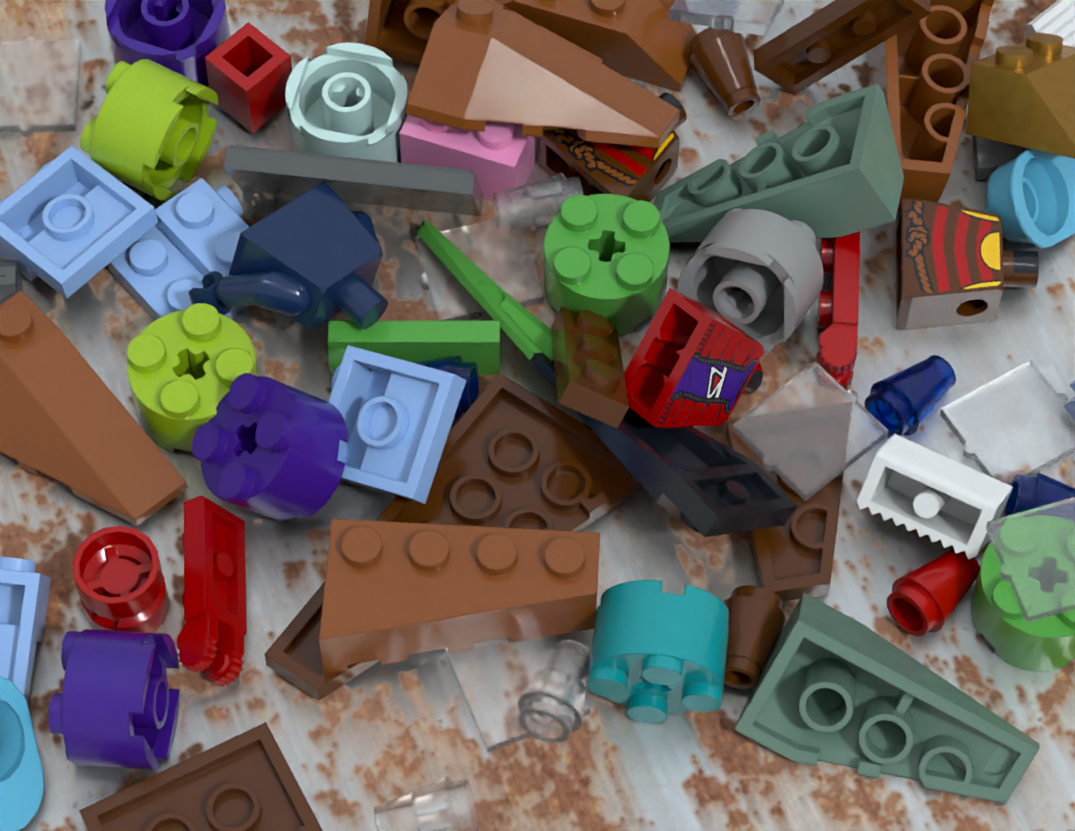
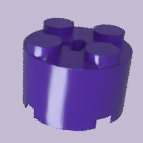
M106 0L105 2L106 23L115 65L120 61H125L132 65L139 60L149 59L206 87L209 86L205 57L230 37L225 0Z
M251 373L239 375L233 381L230 391L216 406L217 414L208 423L200 426L193 438L192 453L197 460L201 461L202 474L208 489L222 501L277 521L287 522L286 519L293 517L303 520L314 515L331 498L343 475L345 463L337 460L340 440L348 443L347 426L342 414L330 402L272 378L255 376Z
M85 629L81 632L68 631L64 636L61 649L62 667L65 671L62 693L53 694L48 711L50 732L63 735L67 760L81 766L159 769L160 765L156 758L167 759L173 745L179 713L180 689H169L166 669H179L177 650L173 639L166 633Z

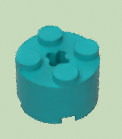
M659 580L629 581L608 588L601 595L600 606L598 605L595 616L587 682L588 690L596 695L604 696L613 702L627 706V715L631 719L643 723L663 722L667 718V712H713L721 707L729 636V609L718 597L703 589L685 585L684 596L663 593V581Z

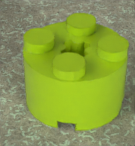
M149 59L139 60L132 65L125 61H120L112 68L105 85L107 96L97 117H93L83 129L80 138V148L89 153L91 160L116 179L161 201L169 200L178 194L169 188L179 178L190 182L209 151L218 121L208 116L209 102L219 105L217 93Z
M196 303L189 306L186 310L173 312L155 320L138 336L132 339L127 347V374L140 426L157 446L173 453L174 448L192 451V442L196 431L217 414L216 406L230 391L233 381L239 375L251 373L259 376L254 347L247 333L235 321L220 314L215 307L206 303Z

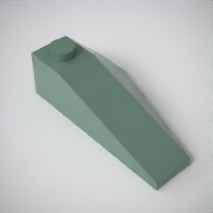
M878 83L825 100L805 111L809 121L781 137H778L772 129L755 139L757 147L752 149L743 158L730 165L726 160L718 159L658 192L654 206L660 212V220L667 231L669 243L703 242L718 221L729 210L734 208L766 210L790 221L798 220L804 222L813 230L816 238L842 237L866 229H876L886 223L895 221L904 174L884 92Z
M803 593L783 627L759 676L758 683L753 687L734 729L794 762L817 766V762L821 761L857 768V774L879 778L880 773L922 781L926 788L1001 803L1007 802L1040 749L1038 742L867 626L806 593Z

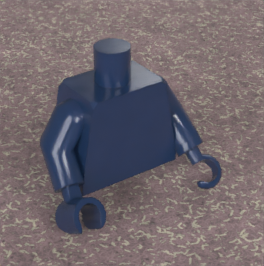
M324 181L241 232L228 276L223 277L217 271L209 272L202 279L203 288H192L188 291L192 305L206 303L215 307L222 315L227 314L231 307L255 305L285 314L305 328H316L342 311L360 328L367 329L381 318L388 306V301L372 287L383 252L379 245L371 217L362 211H350Z

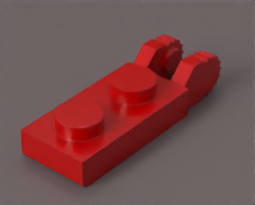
M860 231L842 237L821 238L819 255L823 265V274L830 275V291L821 290L818 297L817 328L827 329L819 334L818 352L815 359V377H817L816 383L820 384V389L823 388L826 392L830 391L832 394L834 392L841 393L842 390H847L848 385H851L854 373L853 368L857 357Z
M201 495L184 502V532L182 534L184 591L182 603L184 619L187 622L177 636V648L180 650L177 656L180 658L178 662L182 663L183 667L195 673L206 670L205 676L208 677V680L223 687L224 685L229 686L231 682L235 683V679L240 677L239 674L243 670L242 664L244 663L242 661L244 656V635L247 634L245 521Z

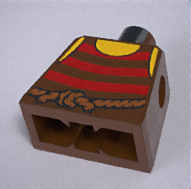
M665 92L659 96V98L680 110L679 121L659 148L584 141L578 136L576 129L558 128L543 130V137H539V167L572 195L617 194L637 201L651 202L674 175L678 167L680 139L674 130L687 120L686 111L679 100L670 93Z
M902 197L896 227V330H914L990 322L997 318L1003 287L1036 288L1039 272L1038 251L1003 250L1002 219L996 213Z

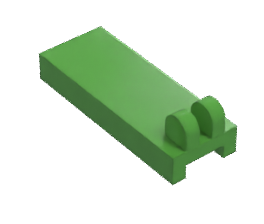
M329 321L328 365L331 382L336 368L342 362L347 345L455 375H497L501 369L500 321H377L367 329L360 328L354 321Z

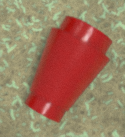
M952 548L947 553L895 580L892 585V593L887 597V608L892 619L901 629L914 636H923L927 632H938L977 579L980 566L975 557L968 559L965 551L956 554L954 548Z

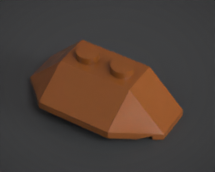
M494 0L603 59V65L622 76L676 92H681L691 68L689 59L692 52L689 48V43L696 36V33L680 0Z

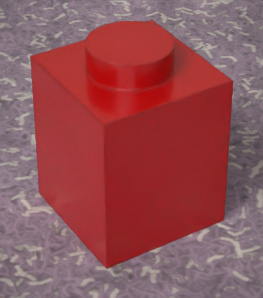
M249 22L205 57L209 88L217 93L218 106L252 134L286 107V84L292 72L291 55Z

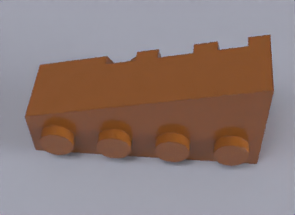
M930 0L931 13L868 51L869 86L878 83L884 92L904 174L897 210L899 212L902 197L937 203L940 200L952 172L966 116L971 63L979 60L989 25L988 20L991 8L995 0Z
M332 519L319 635L324 675L348 671L347 665L380 660L381 665L408 661L407 655L445 648L448 649V654L473 650L475 643L507 638L510 643L594 629L597 610L600 533Z

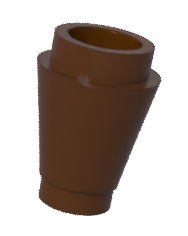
M727 23L711 26L698 33L689 43V48L692 52L689 59L691 65L721 105L725 107L729 116H739L754 109L761 99L757 93V86L744 36L741 33H736L732 25Z
M745 585L735 588L730 598L723 602L729 609V636L724 683L738 689H750L757 685L759 676L786 623V616L782 611L783 602L777 594L763 587Z

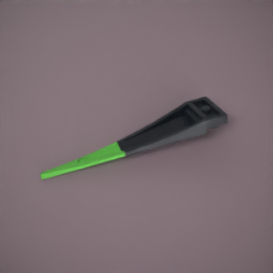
M423 220L416 232L417 235L492 319L500 321V328L557 390L551 329L506 293L431 223ZM629 407L618 429L575 411L658 504L679 520H683L687 526L704 537L784 526L797 508V505L755 461L716 441L693 426L654 427Z

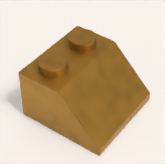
M1035 33L1028 35L1025 42L1015 46L998 47L995 54L971 63L966 134L1075 159V47L1063 45V38L1058 35Z

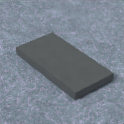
M239 145L226 147L223 169L242 191L299 197L324 181L343 202L481 216L484 195L472 170Z

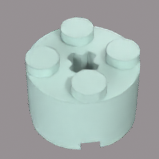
M337 43L325 47L326 54L316 57L309 61L307 56L295 66L288 78L285 91L293 151L398 163L401 161L399 133L407 118L408 88L403 73L401 76L393 66L392 59L387 54L365 44Z

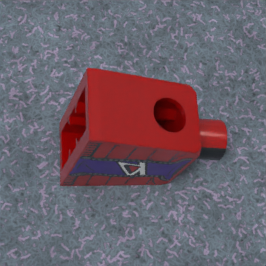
M669 288L624 372L629 407L652 426L659 428L721 425L728 420L741 394H752L760 387L763 379V370L759 362L764 354L763 345L722 315L683 293Z

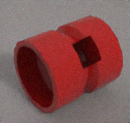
M125 526L102 528L89 535L77 548L72 565L75 584L81 597L86 619L93 630L155 633L166 619L169 610V598L158 550L151 539L139 530Z

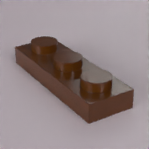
M834 0L754 50V70L796 95L931 13L930 0Z
M561 307L551 326L558 403L618 429L629 408L618 331L614 330V326L609 320L594 312L581 310L577 314L565 307Z

